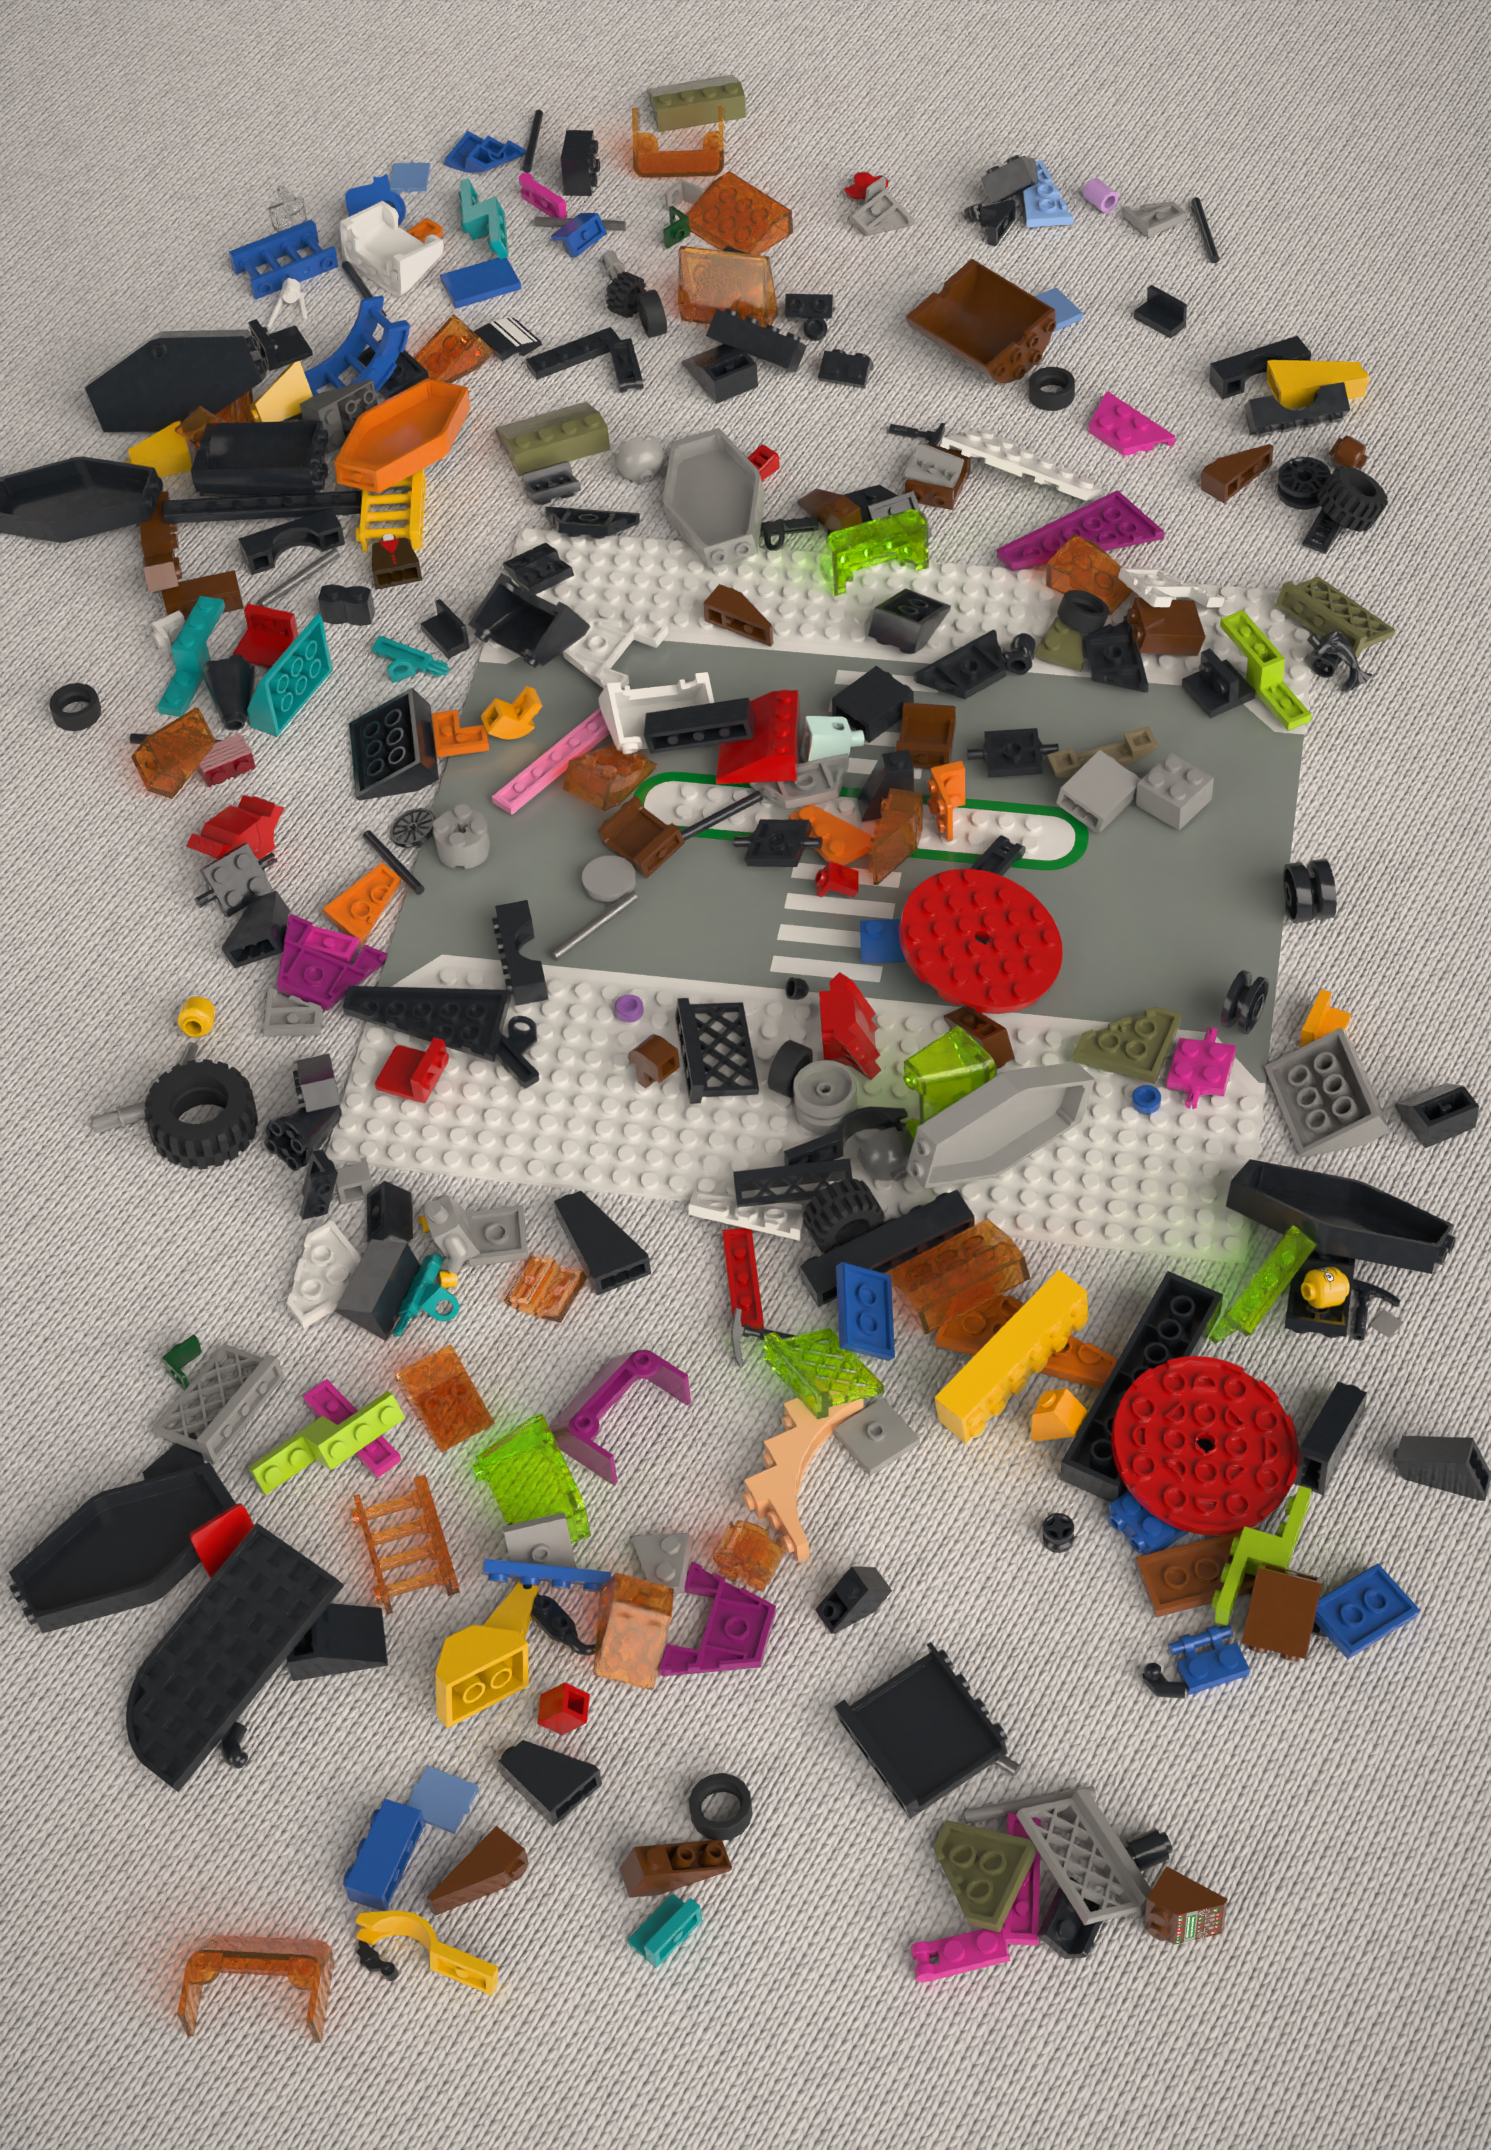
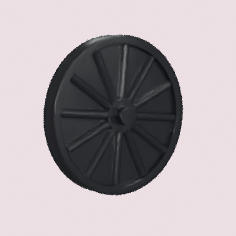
M425 808L409 810L399 816L393 823L390 831L391 838L397 846L402 848L420 845L433 834V822L436 818L430 810Z

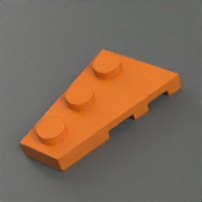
M382 862L323 908V915L346 935L359 938L361 947L400 887L401 878Z

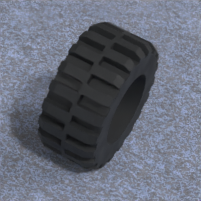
M203 1059V1062L191 1060L187 1061V1064L183 1066L178 1064L172 1067V1071L169 1073L165 1071L158 1078L159 1082H154L149 1089L150 1094L146 1096V1109L144 1110L152 1143L156 1146L157 1152L162 1157H167L168 1161L175 1165L181 1163L182 1167L192 1169L193 1166H198L201 1170L208 1169V1166L211 1165L216 1167L222 1166L224 1161L228 1159L230 1161L234 1160L239 1156V1151L244 1152L250 1145L249 1140L252 1141L257 1132L258 1116L250 1083L246 1077L241 1076L239 1070L234 1067L229 1069L228 1064L220 1061L216 1064L212 1060ZM199 1105H216L224 1108V1111L218 1117L206 1123L189 1124L178 1120L187 1110Z

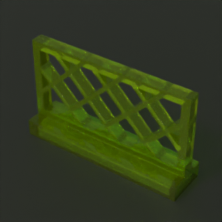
M1294 1225L1288 1228L1223 1316L1224 1318L1209 1336V1339L1216 1344L1237 1330L1246 1337L1252 1334L1317 1244Z
M830 1328L786 1339H781L776 1332L764 1335V1361L817 1420L829 1417V1407L884 1394V1385L853 1352L839 1348V1337ZM828 1340L830 1343L825 1344L820 1343V1341ZM791 1348H800V1349H802V1350L799 1351V1350H794V1349H791ZM809 1351L822 1352V1355L810 1353ZM830 1354L843 1356V1358L831 1357ZM803 1361L812 1362V1363H816V1364H815V1365L805 1364V1363H803ZM823 1365H828V1366H833V1367H836V1368H835V1369H831V1368H826V1367H822V1366H823ZM843 1369L854 1370V1371H857V1372H856V1373L847 1372V1371H843ZM816 1375H817V1376H822V1377H827V1378H829V1379H828V1380L820 1379V1378H817ZM838 1379V1380H843V1381H849L850 1383H849V1384H846V1383L836 1382V1380ZM857 1383H859V1384H864V1385H870V1386H866V1387L857 1386ZM832 1390L842 1393L831 1395L829 1391Z

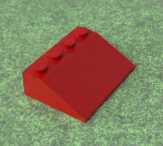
M798 690L771 691L750 701L755 715L754 739L719 744L717 784L797 781L801 719Z

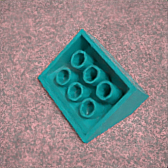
M320 614L315 615L260 680L247 708L251 728L278 737L333 671L323 620Z

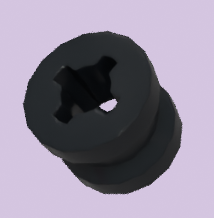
M1063 1513L1049 1515L1043 1522L1044 1546L1054 1553H1062L1069 1550L1074 1543V1523L1072 1519Z

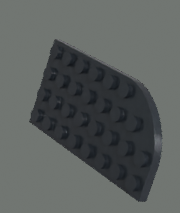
M256 1523L144 1660L136 1674L127 1702L126 1728L132 1750L138 1760L179 1792L344 1585L337 1578Z

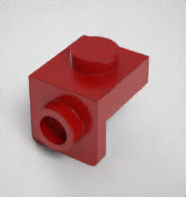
M829 861L823 870L820 869L816 874L817 896L822 898L830 889L854 898L859 892V871Z

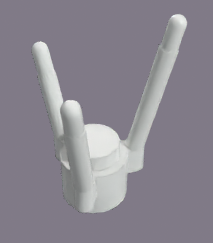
M287 278L283 282L278 301L267 324L268 328H271L283 301L294 303L298 300L302 317L307 319L304 302L305 294L300 292L301 285L297 280Z

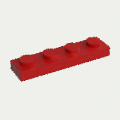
M736 1228L722 1230L732 1317L736 1308L742 1309V1327L745 1324L750 1325L753 1329L761 1330L764 1328L752 1229Z

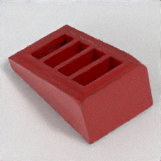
M764 444L759 446L748 457L751 463L758 469L761 481L780 469L778 453Z

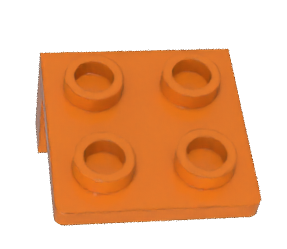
M962 760L931 768V780L927 781L928 790L931 798L928 799V807L930 813L936 815L938 831L940 834L944 833L947 842L953 841V808L965 805V767Z

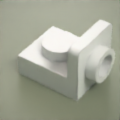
M176 611L152 623L155 633L152 635L153 641L158 648L162 647L167 655L172 653L170 642L177 639L185 624L184 616L180 611Z

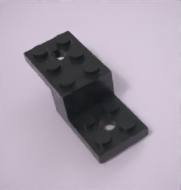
M1296 1241L1284 1329H1291L1293 1332L1300 1334L1308 1332L1320 1333L1329 1338L1346 1337L1355 1259L1332 1254L1320 1255L1315 1253L1313 1249ZM1336 1267L1348 1278V1295L1339 1306L1322 1309L1314 1308L1304 1299L1301 1292V1286L1306 1274L1314 1269Z

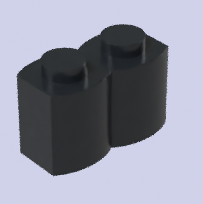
M334 584L321 587L318 602L324 622L330 624L347 622L358 626L372 624L375 607L371 589L363 586L346 588Z

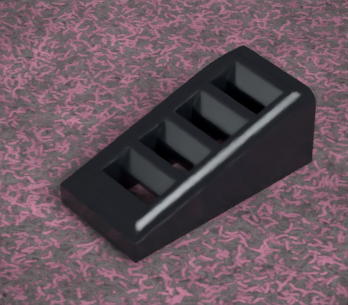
M1322 508L1303 541V546L1327 554L1344 526L1330 518ZM1326 520H1329V521H1332V522H1334V523H1335V525H1334V524H1331V523H1328V522H1326ZM1324 526L1326 528L1332 529V531H1328L1321 527ZM1319 532L1321 534L1327 535L1328 538L1317 535V533ZM1316 539L1321 542H1324V545L1314 542L1312 540Z

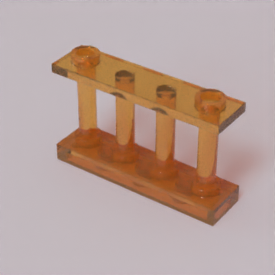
M426 1475L413 1478L416 1490L411 1491V1495L363 1509L360 1495L353 1496L356 1508L351 1509L355 1527L362 1525L378 1585L372 1587L377 1604L384 1603L387 1615L393 1613L389 1598L434 1584H438V1586L445 1585L448 1596L460 1593ZM415 1507V1509L422 1508L423 1515L419 1516L417 1521L373 1534L370 1533L367 1520ZM420 1532L423 1535L429 1533L431 1541L426 1542V1546L378 1560L374 1546ZM430 1558V1560L437 1559L439 1567L433 1568V1572L385 1586L382 1575L383 1571Z

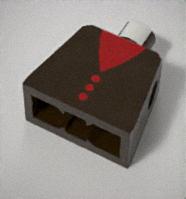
M386 534L381 538V542L372 545V573L376 590L423 581L419 559L407 538L396 539L395 535Z

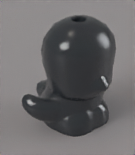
M1027 633L1016 635L1010 643V652H1003L1002 657L1005 660L1008 671L1024 675L1032 668L1036 642L1031 635Z

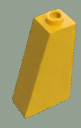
M1267 361L1266 381L1277 402L1287 409L1311 406L1314 394L1320 386L1340 382L1345 383L1348 399L1364 397L1366 386L1369 385V376L1367 371L1363 370L1360 362Z

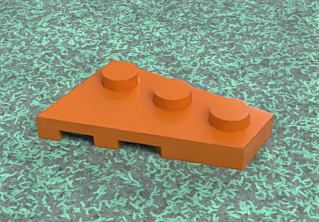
M813 804L807 805L788 815L789 820H810L812 829L809 837H822L823 840L821 849H813L827 863L833 861L845 866L879 847V839Z

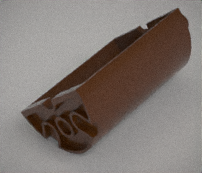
M974 259L968 261L944 282V287L940 293L933 292L906 316L909 326L998 383H1010L1020 380L1034 365L1039 364L1042 360L1043 352L1050 341L1052 332L1057 325L1054 308Z

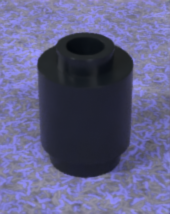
M1156 1828L1126 1840V1844L1123 1845L1140 1872L1169 1860L1168 1852L1173 1850L1165 1832L1159 1833Z

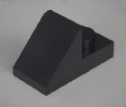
M1008 200L981 207L980 222L982 227H986L985 233L987 234L988 245L996 247L1015 221L1016 201Z

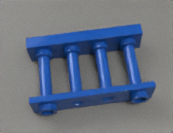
M312 219L229 251L234 273L238 275L247 271L250 275V283L255 300L282 290L283 282L287 278L302 282L339 266L334 246L324 250L319 246L316 224ZM309 247L314 254L302 258L297 251ZM288 255L293 262L281 266L276 259ZM268 263L272 270L260 275L255 267Z

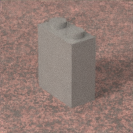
M1099 750L1061 787L1056 804L1094 832L1100 834L1136 797L1137 783L1141 779L1135 773L1117 763L1113 757Z

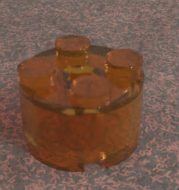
M737 1520L736 1524L733 1525L731 1521L718 1544L713 1559L721 1568L719 1574L730 1581H736L738 1577L748 1581L747 1584L757 1591H764L773 1579L786 1551V1546L778 1537L775 1542L767 1537L769 1531L756 1524Z

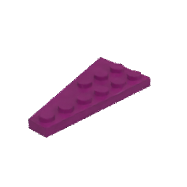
M1117 490L998 548L997 558L1011 571L1161 540L1164 539V531Z

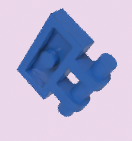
M1229 1624L1220 1627L1213 1625L1207 1627L1205 1632L1193 1636L1185 1634L1179 1636L1178 1641L1168 1643L1172 1656L1183 1653L1186 1658L1177 1661L1176 1668L1182 1681L1186 1682V1690L1189 1695L1249 1676L1250 1668L1238 1643L1235 1642L1225 1646L1222 1641L1233 1636ZM1211 1645L1213 1650L1199 1655L1195 1648Z

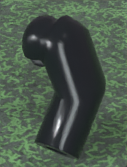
M1157 1663L1145 1665L1144 1673L1142 1674L1143 1682L1155 1696L1185 1699L1186 1682L1167 1681L1161 1673V1666Z
M235 1722L230 1727L221 1744V1753L229 1766L233 1765L235 1768L240 1769L248 1760V1754L241 1751L240 1746L247 1728L241 1723Z

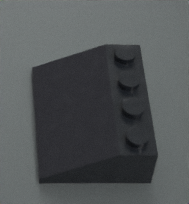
M413 688L408 689L349 723L356 798L359 801L416 792L439 780L431 706Z

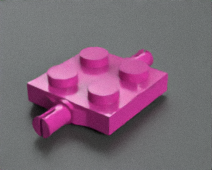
M1211 1027L1206 1028L1204 1040L1179 1038L1167 1078V1089L1181 1090L1187 1093L1188 1097L1185 1106L1191 1109V1105L1192 1109L1197 1108L1199 1096L1225 1095L1236 1055V1045L1216 1043L1218 1030L1214 1027L1212 1032Z

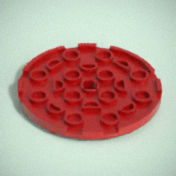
M954 869L935 874L924 880L913 890L902 910L898 928L899 941L908 965L923 984L927 982L938 991L937 995L956 1006L961 1003L975 1008V1012L987 1014L1011 1013L1025 1009L1038 1002L1040 997L1050 990L1061 969L1063 958L1062 941L1052 916L1032 893L1001 875L976 869ZM976 935H978V937L983 938L985 941H988V943L982 944L981 942L976 941Z
M1205 1356L1179 1357L1167 1360L1165 1364L1153 1369H1148L1132 1383L1124 1394L1116 1410L1112 1425L1111 1441L1114 1461L1124 1484L1134 1498L1147 1511L1163 1522L1178 1529L1202 1535L1233 1534L1243 1531L1244 1526L1252 1528L1264 1521L1280 1506L1294 1483L1298 1469L1296 1466L1299 1445L1296 1429L1291 1416L1285 1413L1283 1407L1278 1402L1279 1397L1262 1380L1257 1381L1249 1374L1243 1372L1244 1368L1225 1360ZM1197 1440H1209L1213 1450L1205 1453V1450L1199 1447Z

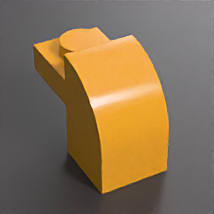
M526 686L512 704L495 698L483 712L481 719L488 734L501 739H517L527 735L535 728L532 718L539 712L542 704L535 688Z

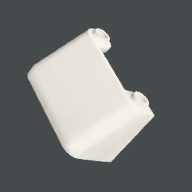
M381 201L340 221L342 255L344 260L349 261L356 271L392 295L400 297L406 294L443 254L444 245L443 240L436 235L426 236L424 244L398 227L399 216L397 211L384 201Z
M708 672L695 673L694 681L685 682V679H682L676 685L630 690V686H624L621 689L620 682L607 683L598 697V701L616 749L622 751L623 754H632L639 749L648 748L644 737L646 713L714 703Z

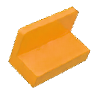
M1320 990L1302 1028L1300 1048L1339 1028H1342L1345 1032L1351 1014L1330 1007L1332 992Z

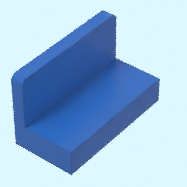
M580 213L552 234L551 238L553 241H564L570 257H578L606 235L607 232L598 213Z

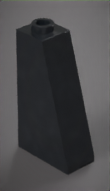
M582 1191L564 1195L554 1201L557 1220L597 1296L651 1274L648 1254Z
M1337 1382L1298 1450L1296 1466L1298 1469L1294 1481L1295 1485L1312 1489L1313 1492L1324 1496L1365 1410L1367 1392L1360 1390L1357 1386Z

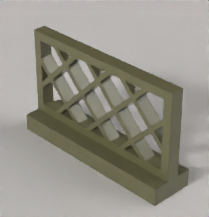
M1319 576L1297 585L1290 581L1284 583L1275 605L1320 637L1334 631L1343 634L1352 646L1357 658H1359L1363 649L1393 637L1396 631Z

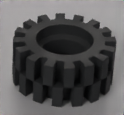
M625 271L622 274H617V278L613 279L614 284L609 286L610 292H607L609 299L606 300V304H608L607 308L610 312L625 318H632L633 314H637L636 296L639 293L646 292V289H644L646 287L645 280Z

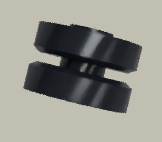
M1326 858L1311 860L1307 868L1302 862L1285 864L1283 869V887L1291 921L1294 924L1309 922L1313 914L1318 920L1334 918L1337 908L1336 888L1328 860Z

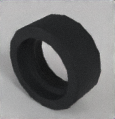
M653 289L637 294V308L647 337L652 338L666 334V316L657 291Z
M1045 367L1034 372L1029 379V399L1039 409L1058 411L1069 406L1075 398V378L1064 368ZM1047 385H1056L1064 389L1058 392H1045L1040 388Z
M1069 590L1061 600L1057 615L1070 628L1090 634L1104 627L1110 610L1107 604L1094 594L1081 590Z
M72 683L62 686L50 698V710L56 725L63 730H84L95 724L101 716V705L95 689L88 684ZM83 701L89 703L87 707L78 712L68 713L62 711L64 707L73 702Z
M792 1040L786 1041L778 1050L771 1064L768 1074L769 1089L789 1098L794 1097V1078L802 1068L812 1063V1049Z
M726 1773L711 1774L701 1779L692 1789L689 1798L691 1821L696 1830L704 1837L712 1840H731L741 1835L749 1826L753 1815L750 1791L745 1783L736 1776ZM727 1792L735 1795L740 1801L739 1813L734 1818L724 1822H715L704 1817L701 1809L702 1803L708 1796L714 1793Z

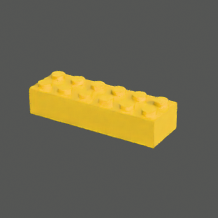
M1058 1269L934 1397L938 1421L964 1443H967L972 1437L977 1438L984 1431L985 1423L992 1416H998L1005 1409L1006 1401L1013 1394L1018 1395L1027 1385L1028 1378L1034 1372L1038 1374L1044 1369L1054 1351H1061L1067 1344L1068 1337L1075 1330L1080 1331L1086 1325L1089 1319L1087 1291Z

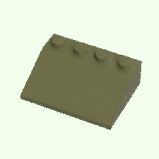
M734 75L647 89L659 132L746 118L745 94L741 82Z
M582 402L495 428L518 477L522 476L523 473L564 461L570 462L610 450L608 427L600 412L588 402Z

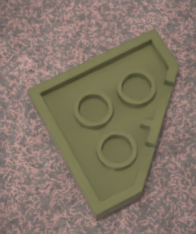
M1152 1007L1145 1010L1143 1015L1132 1019L1130 1016L1109 1023L1107 1028L1094 1032L1093 1029L1084 1032L1073 1053V1062L1155 1084L1182 1022V1014L1159 1007Z
M946 1820L933 1849L968 1924L1000 1933L1038 1850L1030 1839Z

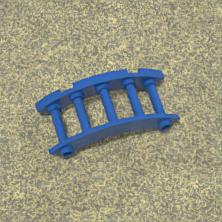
M382 295L362 299L354 326L345 341L325 361L304 372L313 396L319 394L316 390L328 383H331L335 389L346 386L338 376L347 370L350 365L359 373V376L349 385L371 379L377 393L389 379L397 366L395 361L399 353H403L406 347L410 324L406 320L391 323L382 314L384 301ZM378 323L384 328L380 343L372 336ZM368 344L375 352V355L369 365L365 367L358 357Z

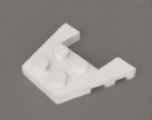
M1120 568L1118 578L1127 587L1131 588L1153 607H1170L1171 601L1176 600L1177 597H1189L1205 607H1222L1225 597L1218 594L1208 596L1205 594L1206 589L1199 586L1183 585V579L1156 568Z
M588 618L586 622L591 626L584 637L563 651V656L603 689L607 683L620 682L621 689H623L624 686L629 684V676L614 671L611 667L633 640L657 648L668 635V626L658 624V628L646 627V623L636 622L635 625H623L620 620Z

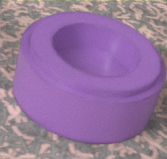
M635 995L620 997L615 1003L616 1016L623 1022L639 1020L644 1013L642 1000Z

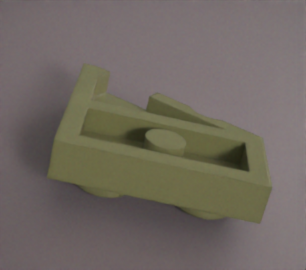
M1056 617L1036 648L1035 658L1082 672L1081 632L1070 628L1059 617Z

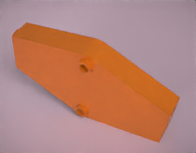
M425 379L362 413L357 418L334 461L337 483L380 493L445 457L449 453L471 409L468 387Z

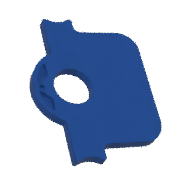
M387 174L381 177L374 176L372 184L351 188L347 191L345 201L349 217L381 201L392 203L396 207L399 216L398 225L402 223L406 216L405 203L398 194L391 192Z

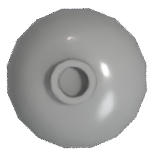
M643 436L636 437L618 447L619 453L617 455L614 453L613 456L620 473L625 478L645 483L651 481L661 470L664 454L658 438L650 436L651 440H644Z

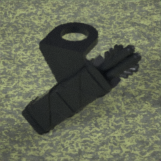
M813 516L790 520L780 518L776 521L762 522L760 537H764L765 545L769 550L777 551L784 544L785 534L818 531V518ZM779 535L778 542L772 545L771 536Z
M514 1016L508 1023L509 1037L501 1035L496 1059L518 1081V1084L526 1089L540 1080L538 1070L523 1055L537 1042V1026L532 1019L526 1016ZM525 1023L530 1029L526 1031L519 1030L515 1027V1024Z

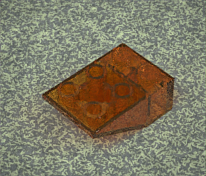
M195 707L146 737L131 758L147 791L173 799L191 774L198 768L204 757L211 751L216 740L200 709Z
M613 743L607 747L569 760L563 789L605 811L620 805L657 768L658 764L648 760V757L643 754H623L622 751L616 749Z
M890 788L887 799L883 798L880 810L882 817L881 819H876L874 829L876 837L875 839H870L868 854L872 855L869 873H873V885L881 883L918 849L923 831L922 793Z
M451 1344L399 1371L394 1378L409 1406L441 1453L495 1424Z
M615 1573L601 1587L593 1675L650 1690L654 1689L672 1619L674 1588Z

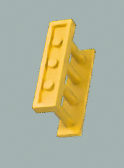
M424 468L391 486L409 487L412 491H408V493L372 495V491L361 489L363 491L360 527H356V540L361 542L363 552H368L369 539H381L386 534H393L396 538L406 537L408 540H411L413 550L422 549L426 495ZM408 503L411 506L406 510L371 512V505ZM407 520L410 523L400 528L370 529V522Z

